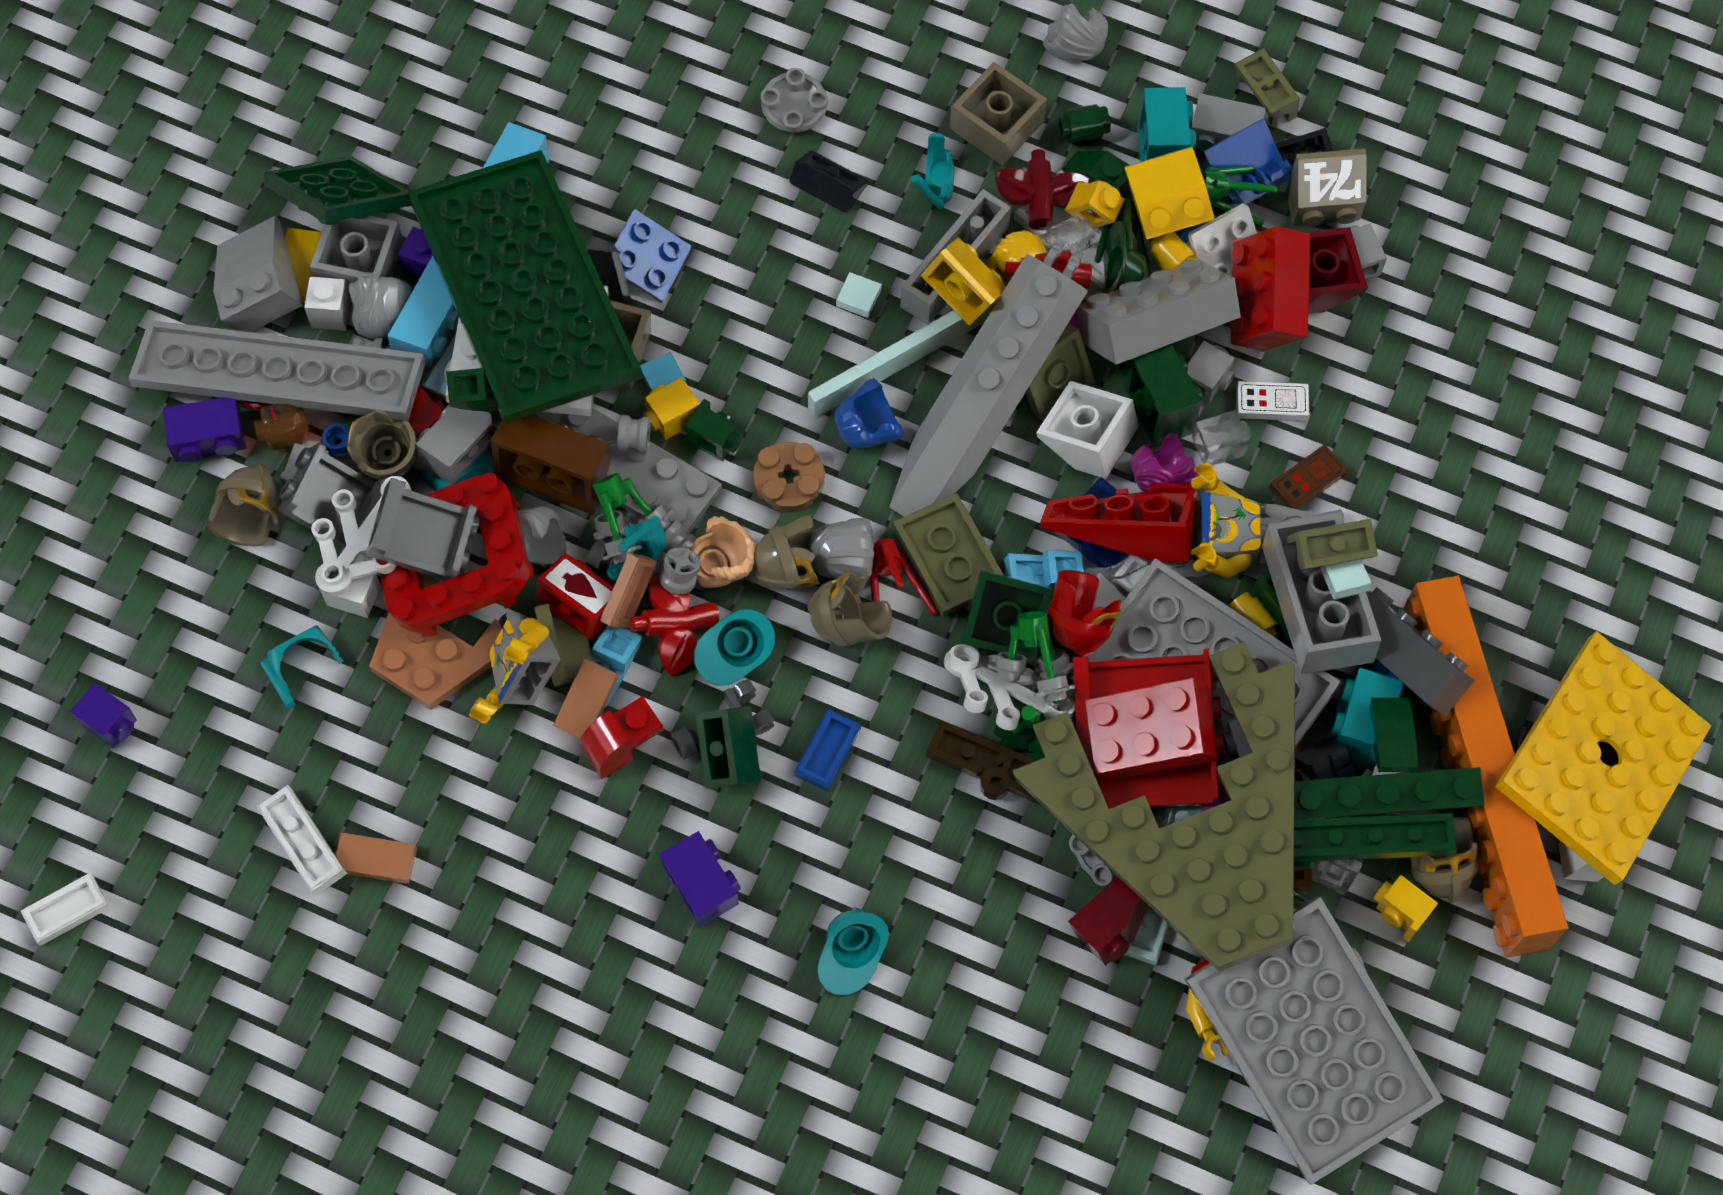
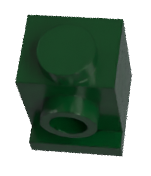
M703 399L685 425L686 441L722 462L729 452L734 453L739 448L743 440V434L737 431V424L724 412L718 411L716 413L712 411L710 402L706 399Z

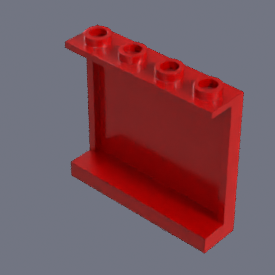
M1203 649L1204 654L1092 662H1089L1088 656L1073 657L1077 735L1108 809L1144 795L1150 808L1219 805V794L1226 793V790L1217 771V760L1113 781L1096 775L1094 772L1085 700L1194 678L1208 687L1217 756H1224L1222 733L1215 734L1214 719H1221L1220 696H1212V682L1219 681L1210 663L1209 649Z

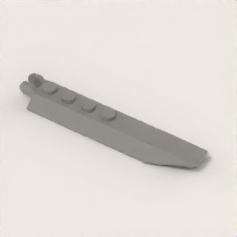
M1060 238L1056 240L1044 262L1028 253L1026 254L915 434L889 508L905 517L955 494L975 475L1088 292L1087 289L1071 279L1085 253L1080 250L1073 253L1063 274L1052 268V266L1065 248L1066 242Z

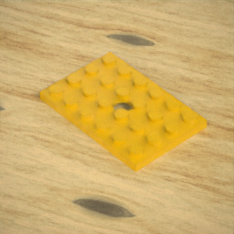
M1596 631L1584 643L1495 787L1613 885H1616L1624 880L1712 725ZM1598 742H1606L1614 747L1619 758L1618 764L1611 767L1600 760L1601 749Z

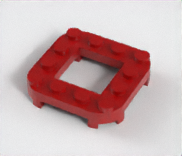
M494 473L475 476L426 495L464 508L469 504L477 506L475 516L479 518L488 565L427 588L423 587L421 573L396 566L395 570L389 574L380 573L386 607L402 628L411 632L421 633L423 637L437 635L435 626L497 602H501L505 609L511 607L518 602L515 596L521 592L528 579H533L534 567L527 557L517 511L520 509V505L506 484L498 479ZM385 561L379 562L380 565H385L388 563Z

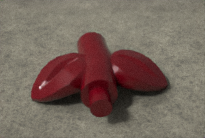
M1035 149L1031 152V160L1026 164L1027 172L1011 167L1001 168L995 172L996 186L1005 201L1016 206L1030 204L1028 226L1033 230H1046L1053 225V207H1067L1078 181L1082 180L1086 184L1091 183L1090 177L1080 173L1064 172L1052 176L1051 164L1045 159V151L1042 149Z

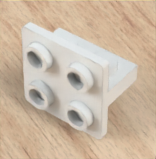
M1240 204L1214 220L1189 232L1188 238L1190 243L1187 245L1197 254L1196 259H1200L1232 276L1233 262L1231 254L1233 242L1257 234L1249 206Z

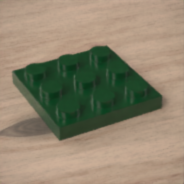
M353 156L264 172V185L276 192L279 197L287 199L298 206L300 210L311 214L320 223L326 225H335L340 220L350 218L365 219L369 217V214L379 212L394 213L399 208L412 206L408 196L409 190Z

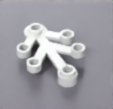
M399 476L388 477L380 489L381 495H383L387 483L391 478L406 482L404 489L411 491L407 480ZM343 489L333 495L332 503L335 510L340 514L347 545L339 557H337L333 542L336 536L333 523L327 518H320L312 524L311 531L316 541L319 542L323 564L317 569L315 575L316 583L322 592L330 595H341L350 588L354 579L376 573L389 574L395 570L397 565L391 563L380 565L379 562L381 560L375 558L353 564L360 554L367 551L382 496L358 529L354 511L357 503L352 492ZM350 499L348 504L339 505L341 500ZM322 528H329L327 533L318 534ZM339 572L336 578H328L331 574Z
M965 644L955 645L946 653L944 666L950 673L961 679L966 692L963 705L969 712L981 713L986 708L988 695L983 690H980L977 681L979 679L987 683L998 708L996 724L1004 730L1016 729L1021 715L1020 711L1014 707L1010 696L1043 712L1046 719L1068 711L1071 721L1073 720L1075 702L1072 698L1067 696V698L1060 700L1058 704L1053 702L1045 703L1044 697L1033 698L1032 694L1035 692L1023 687L1024 685H1031L1034 690L1038 688L1036 681L1041 680L1039 677L1040 671H1032L1031 676L1020 675L1019 681H1006L998 678V672L988 668L989 662H996L997 655H979L975 648Z

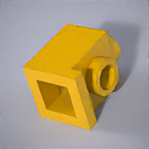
M1081 180L1078 181L1065 211L1088 228L1093 229L1114 223L1125 199L1121 197L1120 192L1115 187L1104 181L1098 180L1086 184Z
M1402 875L1398 877L1393 885L1386 881L1373 897L1379 903L1376 909L1381 912L1382 918L1395 928L1401 927L1406 931L1402 938L1407 942L1411 940L1438 904V902Z

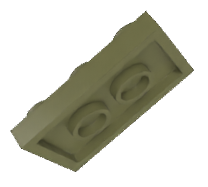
M957 493L893 522L894 532L942 617L971 604L980 569L1004 575Z

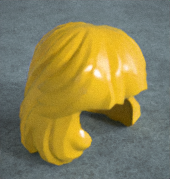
M1026 230L1012 232L1005 237L1006 239H1002L997 244L992 255L988 258L986 266L994 271L998 267L999 270L1005 273L1006 261L1019 262L1020 258L1025 257L1027 253L1034 257L1035 254L1047 253V250L1039 235Z

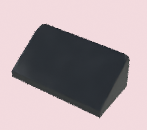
M810 150L795 162L790 177L792 185L845 213L852 208L869 182L864 177L813 150Z
M610 241L589 247L587 251L603 286H608L609 299L632 306L619 252L615 245Z

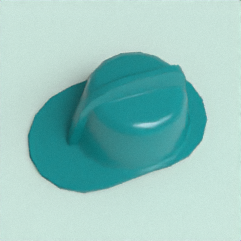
M739 610L722 619L706 631L697 642L694 651V663L698 673L707 682L717 686L730 685L739 681L771 655L775 645V632L771 622L762 613L754 610Z
M854 907L850 911L839 914L831 921L826 933V943L817 967L819 981L827 991L835 995H849L858 992L868 984L875 973L888 942L889 931L884 920L874 913L863 912L860 908Z

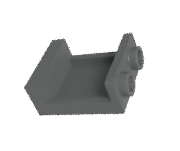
M319 442L310 448L305 447L298 455L294 465L298 470L293 480L289 479L280 492L279 498L283 500L278 511L310 530L316 520L320 518L329 519L336 530L333 542L345 549L347 545L340 514L335 510L332 503L333 495L343 489L352 492L357 503L354 511L359 529L381 498V485L386 479L382 478L376 482L372 481L324 453L326 445ZM350 499L341 500L339 505L348 504ZM322 528L318 534L327 533L329 528Z
M391 478L384 488L365 556L442 580L456 577L458 573L463 574L470 557V552L465 551L468 538H474L479 525V518L474 517L477 506L469 504L464 508L404 489L406 482Z

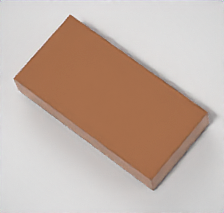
M628 553L601 616V622L613 627H630L629 619L635 616L657 561L647 556Z
M584 658L553 726L581 739L584 731L602 715L620 674L590 659Z
M341 833L336 857L347 872V875L409 884L417 847L416 844Z

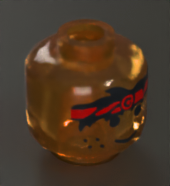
M290 404L264 406L260 411L261 420L254 421L258 441H266L268 447L273 451L291 448L294 446V443L302 445L305 435H310L304 408H298Z

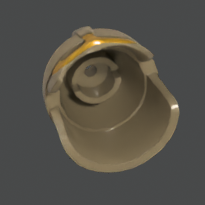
M377 409L370 414L356 419L351 424L347 444L348 453L358 467L371 478L380 480L391 476L403 477L412 469L418 455L415 432L406 420L403 422L392 419L387 412ZM387 452H391L390 456H385Z
M259 463L255 467L237 469L218 484L214 497L215 500L207 522V527L211 533L225 541L243 546H263L267 542L272 519L274 518L275 524H279L280 515L278 508L281 504L280 493L271 478L267 466Z
M810 515L801 517L783 526L779 525L769 529V533L759 541L754 553L755 576L758 583L768 587L787 588V590L820 584L818 576L812 568V561L815 556L810 552L809 548L810 537L813 533L812 527L814 525ZM806 569V574L798 575V572Z
M847 572L835 580L833 579L823 584L811 597L807 608L811 615L812 625L822 638L834 642L838 646L845 647L859 642L880 640L888 635L892 623L890 604L887 601L862 603L858 595L867 582V576H856L853 573Z
M1453 815L1457 848L1455 855L1409 857L1413 878L1428 893L1440 898H1448L1450 903L1460 901L1461 894L1469 888L1475 874L1479 870L1477 843L1473 842L1471 823L1468 818Z

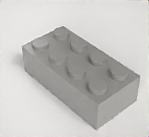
M1200 259L1186 260L1181 263L1180 267L1169 271H1156L1150 275V278L1139 282L1124 283L1118 290L1092 295L1088 298V301L1081 303L1077 308L1083 344L1116 365L1241 317L1235 278Z
M1340 513L1268 524L1262 545L1301 674L1373 663L1381 643V637L1366 592L1334 600L1320 569L1321 567L1301 570L1296 543L1288 544L1287 536L1298 531L1343 524Z

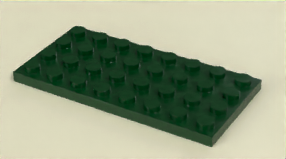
M542 150L408 191L409 201L480 368H483L485 379L504 424L642 378V369Z

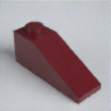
M1117 877L1068 922L1075 935L1106 966L1110 961L1121 958L1128 951L1139 930L1148 904Z

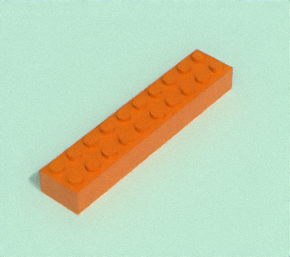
M1458 575L1416 583L1409 598H1407L1403 610L1418 621L1414 628L1421 634L1426 629L1443 643L1439 650L1445 655L1451 651L1468 665L1464 671L1475 680L1446 715L1430 706L1432 712L1430 714V725L1434 735H1439L1441 741L1440 758L1444 769L1481 767L1485 806L1461 808L1463 817L1469 819L1473 842L1477 843L1479 870L1476 874L1481 875L1484 884L1482 891L1483 902L1487 911H1492L1496 924L1493 926L1495 942L1499 948L1503 947L1506 958L1550 950L1569 927L1535 819L1495 787L1515 754L1460 577Z

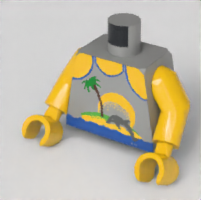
M1203 463L1194 467V471L1199 476L1191 480V485L1194 489L1204 487L1205 490L1201 494L1197 507V547L1191 551V554L1196 555V562L1193 563V567L1196 571L1207 570L1221 577L1230 578L1255 565L1260 547L1263 545L1267 525L1260 524V505L1250 502V500L1229 488L1217 478V472L1213 465Z
M516 612L505 613L500 617L501 631L494 641L489 654L496 686L490 691L486 699L478 697L471 708L470 717L486 724L497 709H500L504 704L534 705L560 661L559 654L549 636V629L543 622L534 618L521 619L520 614Z

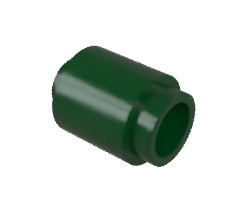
M1097 104L1064 110L1063 117L1059 118V130L1062 138L1067 137L1071 144L1102 138L1103 134L1110 133L1111 122L1107 107H1099Z

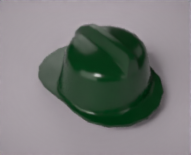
M1116 221L1112 225L1106 241L1104 254L1105 281L1103 286V293L1106 294L1118 290L1124 283L1145 280L1149 275L1146 257L1135 249L1132 251L1127 250L1126 230L1121 221Z

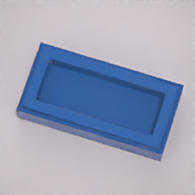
M828 709L795 769L794 776L828 792L861 730V724Z

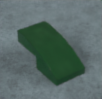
M483 368L446 371L450 407L471 411L499 412L485 379Z
M1371 698L1369 710L1375 733L1373 749L1378 772H1417V744L1410 699Z

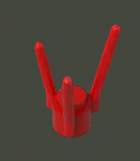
M888 538L873 543L874 557L872 575L870 576L872 602L880 601L877 573L880 572L881 576L884 577L893 576L898 588H903L904 582L899 572L902 568L930 613L937 615V608L908 564L904 552H899L895 540Z

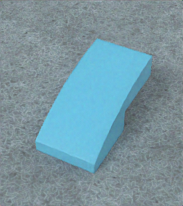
M1047 549L1043 555L1008 553L1004 558L1005 576L1051 587L1053 591L1060 571L1073 570L1084 572L1081 551Z
M608 625L592 648L594 662L620 674L605 707H607L622 682L642 642V636L625 628Z

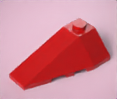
M1164 483L1149 485L1150 491L1129 494L1127 488L1115 490L1116 495L1101 499L1088 494L1050 500L1047 502L1040 521L1041 528L1151 561L1156 558L1159 561H1166L1168 563L1189 562L1195 541L1198 489H1194L1191 484Z

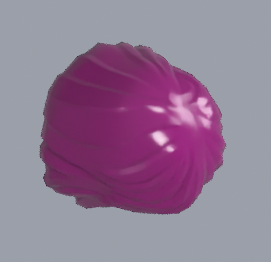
M1176 433L1166 434L1162 445L1155 453L1151 452V445L1144 444L1134 453L1130 462L1134 480L1143 492L1150 491L1149 485L1191 484V480L1199 476L1194 471V460L1192 457H1187L1184 454L1182 443Z

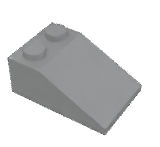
M273 216L217 246L213 292L221 321L237 331L252 332L303 306L281 223L277 216Z

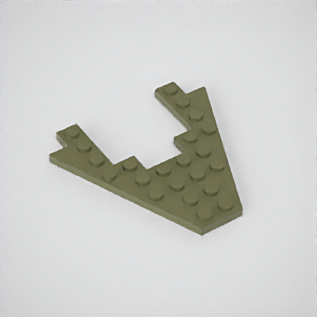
M1245 642L1209 655L1213 670L1251 751V754L1217 766L1218 774L1230 801L1162 828L1158 827L1145 795L1108 809L1068 711L1032 725L1045 758L1012 770L1016 781L1219 972L1294 943L1295 665L1293 661H1289L1258 673Z

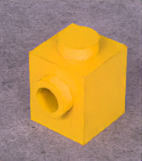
M680 377L668 385L655 387L645 397L646 412L643 415L644 417L651 418V430L653 432L658 430L663 438L667 440L685 429V425L700 403L683 378Z

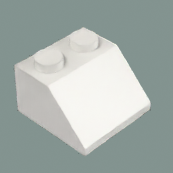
M1070 381L1036 434L1042 442L1074 469L1106 479L1137 431L1139 424L1133 399Z

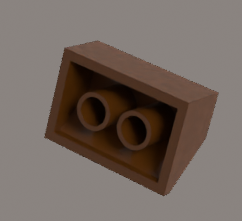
M537 414L504 424L502 419L491 439L495 475L499 479L594 515L599 499L592 484L607 476L610 466L609 444H606L597 436H586L575 432L563 423H552L539 418Z

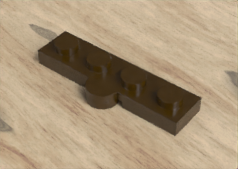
M943 720L940 721L927 749V758L979 779L980 790L988 799L999 800L1010 792L1041 805L1016 781L1012 771L1035 762L1033 758Z

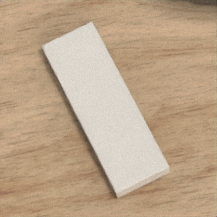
M289 785L256 806L309 890L315 896L347 874Z

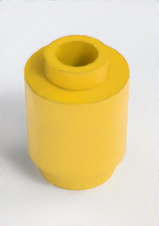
M1175 232L1155 237L1149 244L1151 248L1149 257L1162 270L1169 271L1180 267L1182 262L1196 259L1197 256Z
M1246 592L1229 604L1228 607L1276 638L1278 636L1276 630L1279 627V623L1258 597H1253L1250 592Z

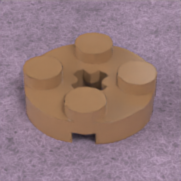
M781 442L762 449L758 454V460L753 469L754 489L758 497L762 501L764 499L767 503L771 504L773 509L780 512L804 510L813 504V500L819 493L821 494L824 488V465L811 445L807 443ZM787 470L798 474V476L794 477L793 483H786V479L779 478V476Z

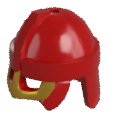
M1063 570L1058 573L1047 617L1050 620L1052 633L1056 640L1064 647L1074 650L1076 654L1084 656L1096 651L1109 639L1114 625L1122 614L1120 609L1121 600H1115L1105 608L1102 606L1094 608L1099 579L1092 574Z

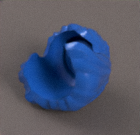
M875 378L867 380L852 396L844 399L835 410L834 418L838 434L852 448H867L881 443L893 442L905 435L885 397L882 385Z

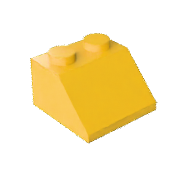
M1192 146L1124 167L1142 233L1147 240L1215 219L1207 188Z
M959 237L943 249L920 275L969 326L1002 295L1006 288L1000 275L993 269H989L978 258L976 250L971 245L964 243Z

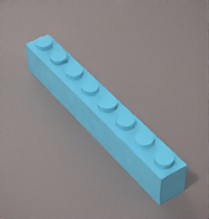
M508 122L483 168L542 150L547 163H549L551 152L547 149L546 135ZM433 256L388 334L390 349L423 353L426 360L424 367L429 369L436 357L440 358L447 346V337L452 329H457L459 319Z

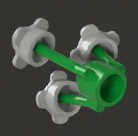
M614 473L592 484L603 510V513L595 518V529L597 532L593 534L594 539L613 541L605 544L607 556L602 557L603 561L613 559L614 565L620 563L624 565L628 553L634 554L637 550L642 549V545H634L624 553L618 548V545L626 539L622 537L624 536L626 526L630 524V519L624 517L621 511H614L613 509L627 502L625 497L627 494L631 496L644 512L637 521L639 524H641L643 519H650L653 516L660 518L664 532L671 524L668 517L674 513L675 509L670 507L665 510L660 503L650 508L636 491L630 478L622 481L620 474Z
M1030 611L1021 613L1017 616L1018 624L1010 625L1011 641L1009 652H999L996 662H989L988 668L998 671V678L1006 681H1019L1020 675L1031 676L1032 669L1025 668L1027 658L1017 653L1019 639L1023 640L1026 647L1040 646L1041 654L1037 657L1038 662L1034 667L1036 671H1040L1039 677L1041 680L1036 681L1038 692L1032 695L1033 698L1043 696L1045 703L1053 702L1058 704L1060 700L1067 698L1066 691L1075 688L1074 684L1068 685L1066 675L1073 671V663L1069 662L1070 657L1064 649L1053 647L1046 612Z

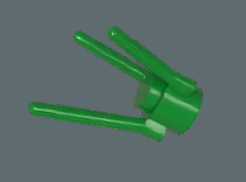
M1254 166L1207 167L1206 170L1201 171L1211 206L1226 212L1235 208L1220 201L1222 197L1226 198L1229 195L1230 189L1275 193L1278 191V188L1273 185L1231 181L1229 177H1225V175L1254 172ZM1252 215L1254 224L1259 226L1264 224V220Z

